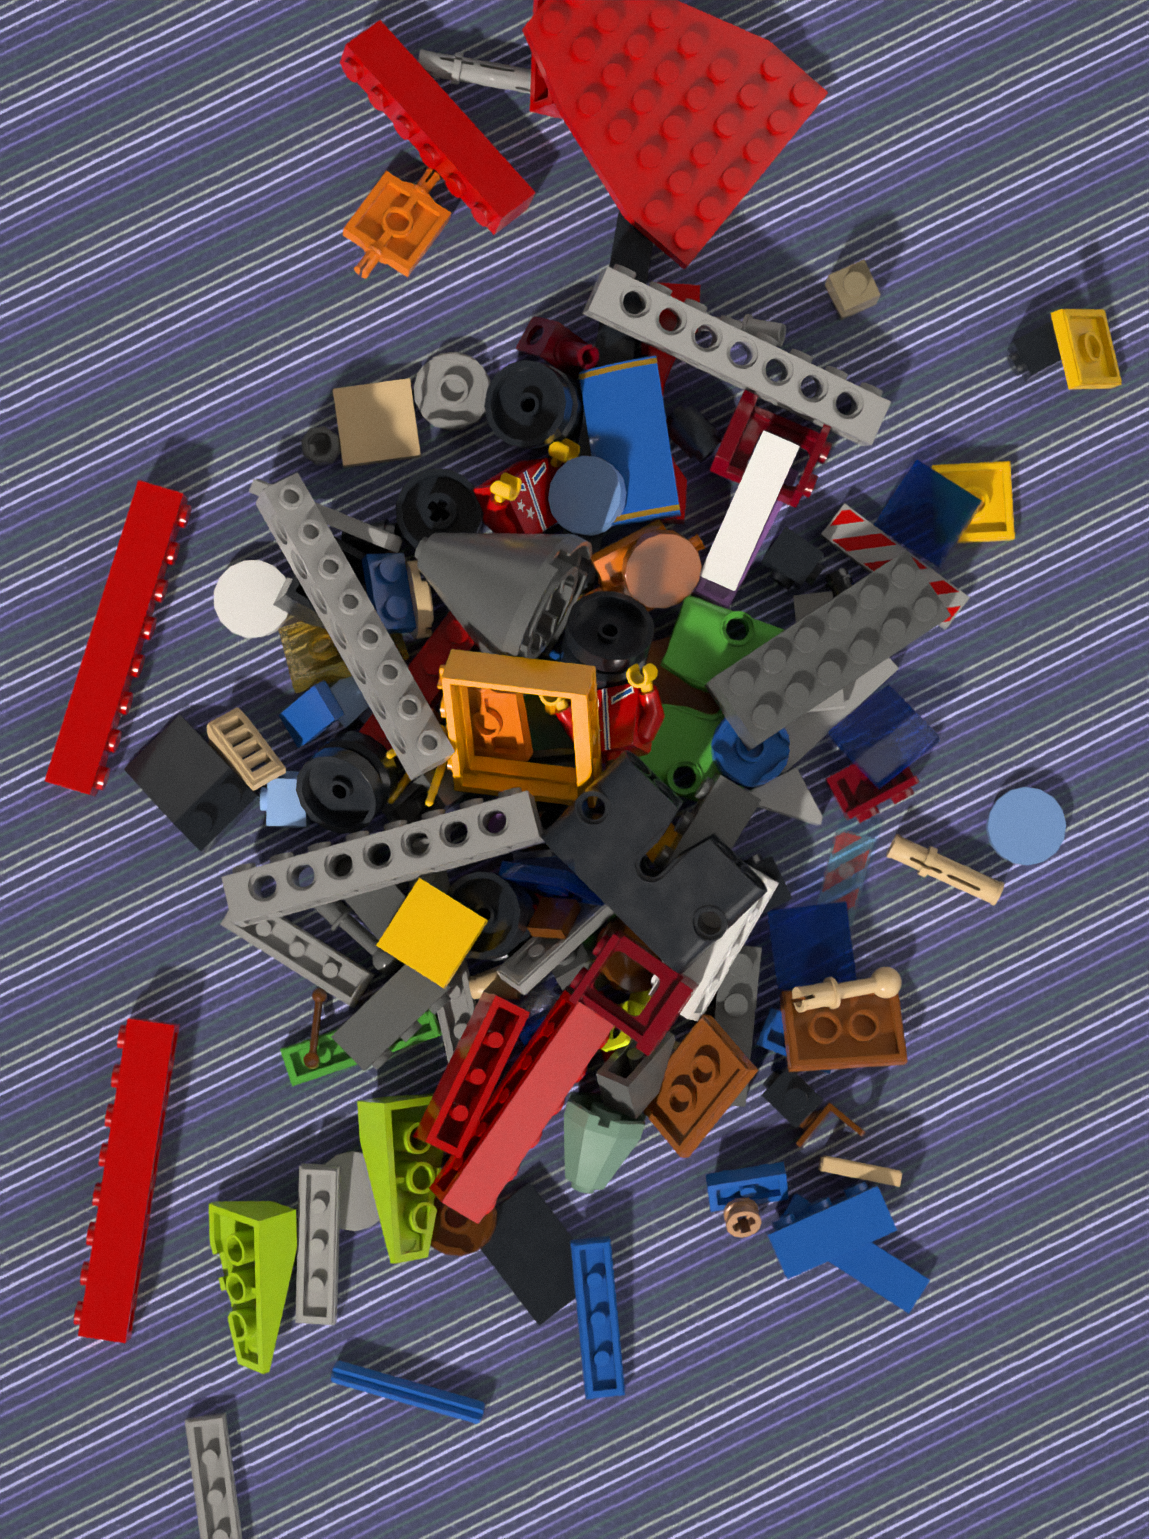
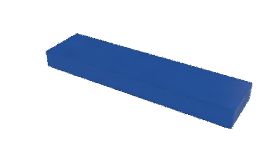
M795 1192L781 1216L793 1213L794 1218L808 1213L807 1205L811 1204V1202ZM873 1242L828 1261L908 1314L930 1282V1279Z
M609 1236L570 1240L585 1398L587 1400L625 1395L611 1239Z

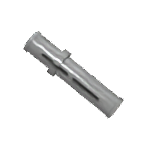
M424 49L420 50L418 62L431 76L451 80V84L459 85V82L474 83L530 94L531 69L466 58L463 57V53L458 52L455 55H449Z

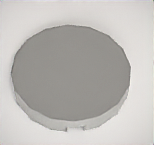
M459 352L441 353L433 357L426 365L424 364L417 374L414 384L416 405L423 418L433 426L448 431L464 430L478 423L486 413L484 404L487 388L490 385V378L483 366L472 356Z
M349 1151L337 1154L324 1165H341L340 1229L358 1231L369 1228L380 1219L363 1152Z

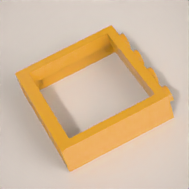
M451 649L446 665H440L439 667L440 679L437 687L443 690L440 714L442 718H446L447 722L444 733L455 751L447 761V770L453 773L454 790L498 796V793L501 791L520 787L522 792L528 790L534 796L535 801L571 805L602 774L596 667ZM467 686L571 699L576 768L475 756ZM588 797L589 808H595L598 797Z

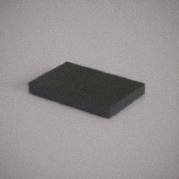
M529 1181L496 1207V1229L490 1241L481 1248V1251L540 1326L575 1299L570 1240H574V1238Z

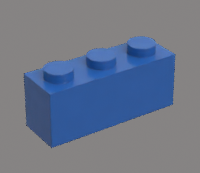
M865 1180L857 1182L843 1190L846 1196L832 1202L829 1197H824L807 1205L808 1213L794 1218L793 1213H789L770 1222L773 1228L765 1231L787 1280L897 1231L876 1184L872 1183L867 1186Z

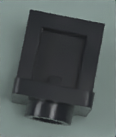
M779 1068L776 1069L762 1084L767 1089L762 1096L796 1129L824 1102L795 1072H789L788 1068L784 1072Z

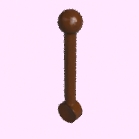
M316 988L312 993L315 1006L309 1053L303 1059L304 1064L309 1069H315L320 1065L317 1047L322 1004L327 998V992L322 988Z

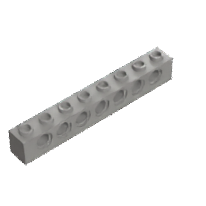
M615 264L613 269L607 266L601 270L582 314L740 389L754 393L759 398L821 427L824 424L831 426V432L861 446L873 444L891 401L881 397L883 391L864 382H861L859 387L847 381L848 374L835 367L826 366L824 370L811 364L813 357L804 352L792 349L788 353L776 347L778 341L766 334L757 332L753 336L742 331L743 324L735 319L721 315L719 320L706 314L708 308L695 300L686 298L683 303L671 297L672 290L664 285L651 281L648 286L635 280L637 274L626 267ZM627 293H633L639 297L641 309L638 314H631L624 308L623 299ZM662 310H669L674 313L677 323L673 331H667L661 327L659 315ZM699 326L707 328L711 333L712 341L708 348L700 347L695 341V331ZM735 343L741 344L747 352L746 361L742 365L736 364L730 356L731 347ZM770 360L778 362L782 369V375L777 382L770 380L766 375V365ZM805 377L812 378L816 383L817 390L812 398L806 397L801 391V382ZM841 393L847 395L851 400V409L846 415L841 414L836 407V399Z
M295 473L264 488L255 504L410 780L445 763L455 753L452 745L300 475Z
M520 787L511 788L499 792V799L484 802L482 798L468 800L460 804V810L445 813L444 809L433 810L422 814V820L407 824L406 820L394 821L384 825V831L371 835H369V831L349 834L345 837L346 842L331 845V842H320L307 847L308 853L294 856L292 852L281 853L270 857L271 863L256 867L255 863L236 866L232 868L233 874L221 877L231 921L235 925L246 927L545 843L542 838L543 829L535 798L528 790L522 792ZM496 814H504L506 817L504 829L498 833H490L488 828L490 819ZM458 825H466L468 830L466 839L459 844H452L450 834L453 828ZM422 835L428 836V849L423 854L414 855L412 850L414 840ZM383 846H389L391 850L389 861L384 865L377 866L374 860L376 851ZM344 857H351L353 863L351 871L345 876H339L337 874L338 862ZM312 867L314 870V880L310 885L301 887L299 883L300 873L304 869ZM274 878L276 890L273 895L264 898L261 892L262 885L267 879Z

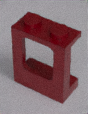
M744 390L715 455L710 471L740 484L759 436L763 430L800 446V448L805 449L809 453V460L799 483L796 486H788L783 483L776 500L796 508L802 495L810 497L819 476L812 474L816 462L824 465L833 443L826 441L831 426L824 424L821 432L818 433L755 406L759 396Z
M620 929L611 937L605 934L592 952V954L597 956V959L589 970L583 966L570 984V987L575 989V991L569 998V1001L573 1004L583 1003L638 1042L635 1047L649 1056L656 1050L699 987V984L685 974H679L672 970L658 955ZM616 951L625 953L656 975L660 980L658 989L639 1015L630 1014L595 988L597 977Z

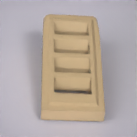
M235 708L208 723L209 744L253 791L286 773V767L253 723L239 708ZM242 740H245V741L242 742L241 744H239V745L233 747V745H235V744L241 742ZM254 751L256 752V753L252 754L251 756H249V757H247V758H245V759H242L243 757L249 755L250 753H252V752H254ZM262 762L266 763V765L253 772L250 770Z

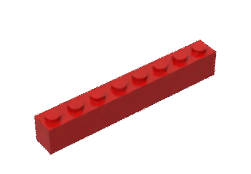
M141 480L137 482L44 780L45 782L95 797L98 789L103 791L106 787L110 768L105 766L110 752L115 753L117 751L122 731L117 729L122 714L127 715L133 701V693L129 692L133 677L139 678L144 666L145 655L141 654L145 639L151 640L155 631L157 618L152 617L156 602L162 603L167 592L168 580L164 579L168 564L173 566L178 557L180 543L175 541L179 528H186L190 518L192 507L187 505L189 499L184 493Z
M132 1017L127 1018V1025L121 1024L119 1029L117 1048L123 1049L121 1063L114 1065L111 1077V1087L117 1089L114 1104H108L105 1115V1127H110L108 1143H102L98 1162L99 1166L104 1167L102 1183L96 1182L92 1199V1205L98 1206L96 1222L91 1221L89 1223L86 1236V1245L92 1246L90 1261L83 1262L80 1275V1285H85L86 1287L84 1299L77 1302L74 1313V1325H79L78 1336L126 1343L132 1336L180 1024Z

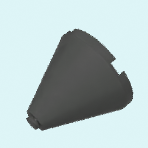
M434 533L429 538L426 536L422 538L414 556L418 559V569L482 653L536 659L540 654L546 657L549 656L566 627L571 608L579 600L588 575L587 572L579 569L581 556L590 560L592 558V546L590 542L574 534Z

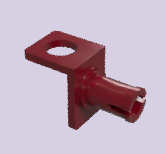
M537 316L532 317L516 346V350L520 353L539 357L551 366L569 374L574 380L578 378L579 372L582 369L588 370L595 367L599 359L598 349L592 344L585 342L558 321ZM543 328V334L539 341L534 345H530L534 333Z

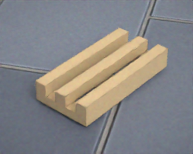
M826 1155L820 1156L818 1167L819 1171L900 1187L903 1174L900 1173V1170Z

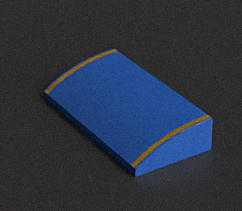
M650 356L579 372L591 456L602 458L613 465L623 477L627 492L624 510L620 517L617 516L611 527L681 516L657 357Z

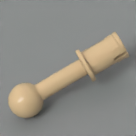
M880 967L873 972L870 978L838 984L833 977H828L824 979L823 983L794 987L792 998L805 997V1000L794 1003L795 1009L798 1012H805L806 1010L820 1007L836 1009L840 1006L841 999L871 993L881 998H891L900 991L902 981L895 969Z

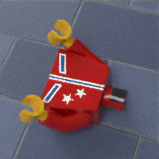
M567 438L562 440V442H553L548 449V453L552 458L516 462L473 489L475 496L484 512V524L493 533L543 534L544 530L557 523V520L551 513L548 500L550 483L560 467L567 461L579 456L580 446Z
M636 663L628 668L626 672V677L630 684L597 690L601 760L605 764L606 769L624 750H629L638 757L648 755L651 751L652 741L655 739L664 721L665 714L657 686L652 685V681L657 677L658 670L651 663L643 666L644 677L640 674V667ZM539 695L540 700L545 705L556 706L557 709L554 713L566 734L574 743L571 702H567L565 698Z

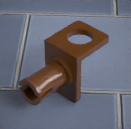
M829 1102L824 1110H815L800 1125L803 1129L801 1131L803 1135L796 1142V1145L802 1149L831 1113H834L862 1138L866 1132Z

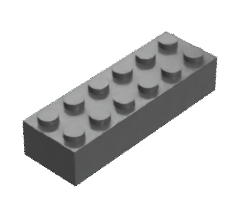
M906 550L713 677L704 686L746 749L750 751L945 621L951 615Z

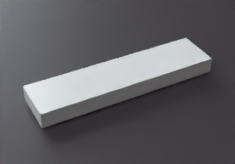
M763 430L702 567L701 577L730 590H736L800 446Z

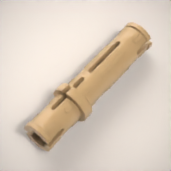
M896 834L893 838L886 857L918 870L917 874L924 878L926 875L932 876L959 890L989 902L993 906L999 900L1004 888V882H999L968 866L938 854V849L929 846L927 849L901 837L899 834Z

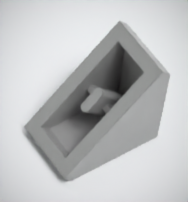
M797 767L749 792L761 799L758 805L759 808L816 826L821 825L823 816Z

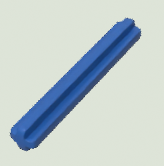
M336 1361L331 1373V1381L333 1383L475 1424L481 1422L485 1410V1403L482 1401L343 1361Z

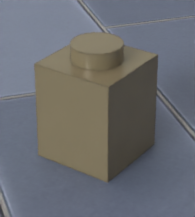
M865 259L828 275L825 283L827 292L840 320L876 305L881 295Z

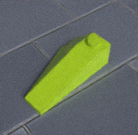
M433 1094L387 1096L357 1101L360 1143L390 1263L393 1264L427 1258L429 1254L437 1209L434 1206L435 1194L429 1187L442 1170L441 1163L444 1151L413 1136Z

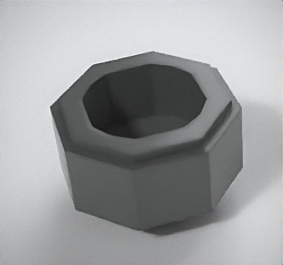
M325 426L310 428L301 440L303 455L317 466L333 464L341 453L339 437Z

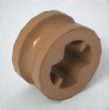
M737 1198L730 1201L724 1208L723 1214L726 1228L731 1235L741 1238L748 1237L760 1229L762 1223L758 1205L755 1201L749 1198ZM740 1216H746L745 1219L739 1220Z

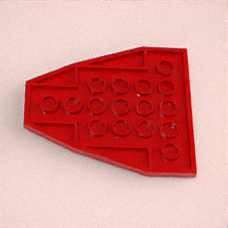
M546 0L522 29L559 114L623 217L683 269L688 267L828 94L823 87L769 40L678 0Z

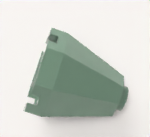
M570 1092L564 1112L565 1178L572 1182L571 1187L582 1193L592 1194L594 1190H603L639 1142L645 1126L646 1115L641 1113L637 1119H634L604 1106V1103L601 1102L602 1096L600 1094Z

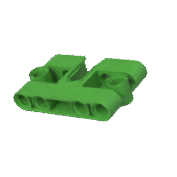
M689 595L682 603L669 639L668 649L663 656L660 666L691 687L709 693L704 685L713 677L785 630L751 618L745 612L732 611ZM739 621L744 625L746 635L743 640H733L727 635L726 625L728 622ZM662 704L665 714L664 721L655 739L652 741L650 753L639 758L677 796L698 802L699 799L695 797V793L705 777L708 776L712 779L715 773L720 774L712 760L710 744L716 727L725 716L720 708L716 714L710 715L686 706ZM677 768H686L692 773L693 784L690 788L681 789L675 785L673 773Z

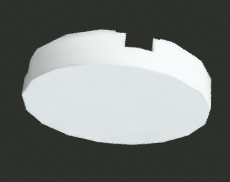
M244 560L230 566L221 575L214 590V608L220 621L232 633L245 638L264 637L277 632L289 616L287 612L273 605L286 577L273 565L260 560Z

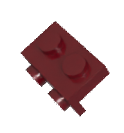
M896 742L825 779L846 820L848 821L856 817L859 823L880 813L877 807L878 804L891 798L895 805L914 795L912 786L920 782L918 777L914 776Z

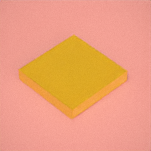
M1060 309L1052 312L1051 317L1068 389H1110L1122 385L1104 309Z
M1010 461L931 466L935 544L1010 541L1015 539Z
M418 878L376 946L445 989L488 920L423 879Z

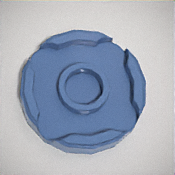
M583 455L567 461L557 470L550 483L548 500L551 513L560 526L575 534L593 536L607 531L617 516L620 517L625 507L627 492L623 477L613 465L602 458Z
M1030 787L1010 790L999 797L991 807L986 823L989 843L996 853L1011 863L1025 866L1044 862L1054 855L1064 841L1066 830L1063 809L1054 797L1041 789Z

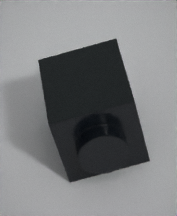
M1053 321L1014 340L1008 347L1010 353L1007 355L1008 363L1016 376L1022 375L1026 383L1062 364Z

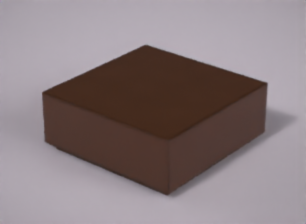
M542 897L527 928L534 937L566 939L581 907L576 899Z

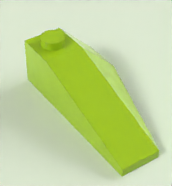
M215 1201L208 1203L210 1245L213 1254L219 1253L224 1276L218 1279L221 1291L227 1290L231 1302L232 1312L229 1313L227 1318L237 1362L239 1365L261 1374L270 1372L297 1250L298 1224L296 1209L272 1201Z

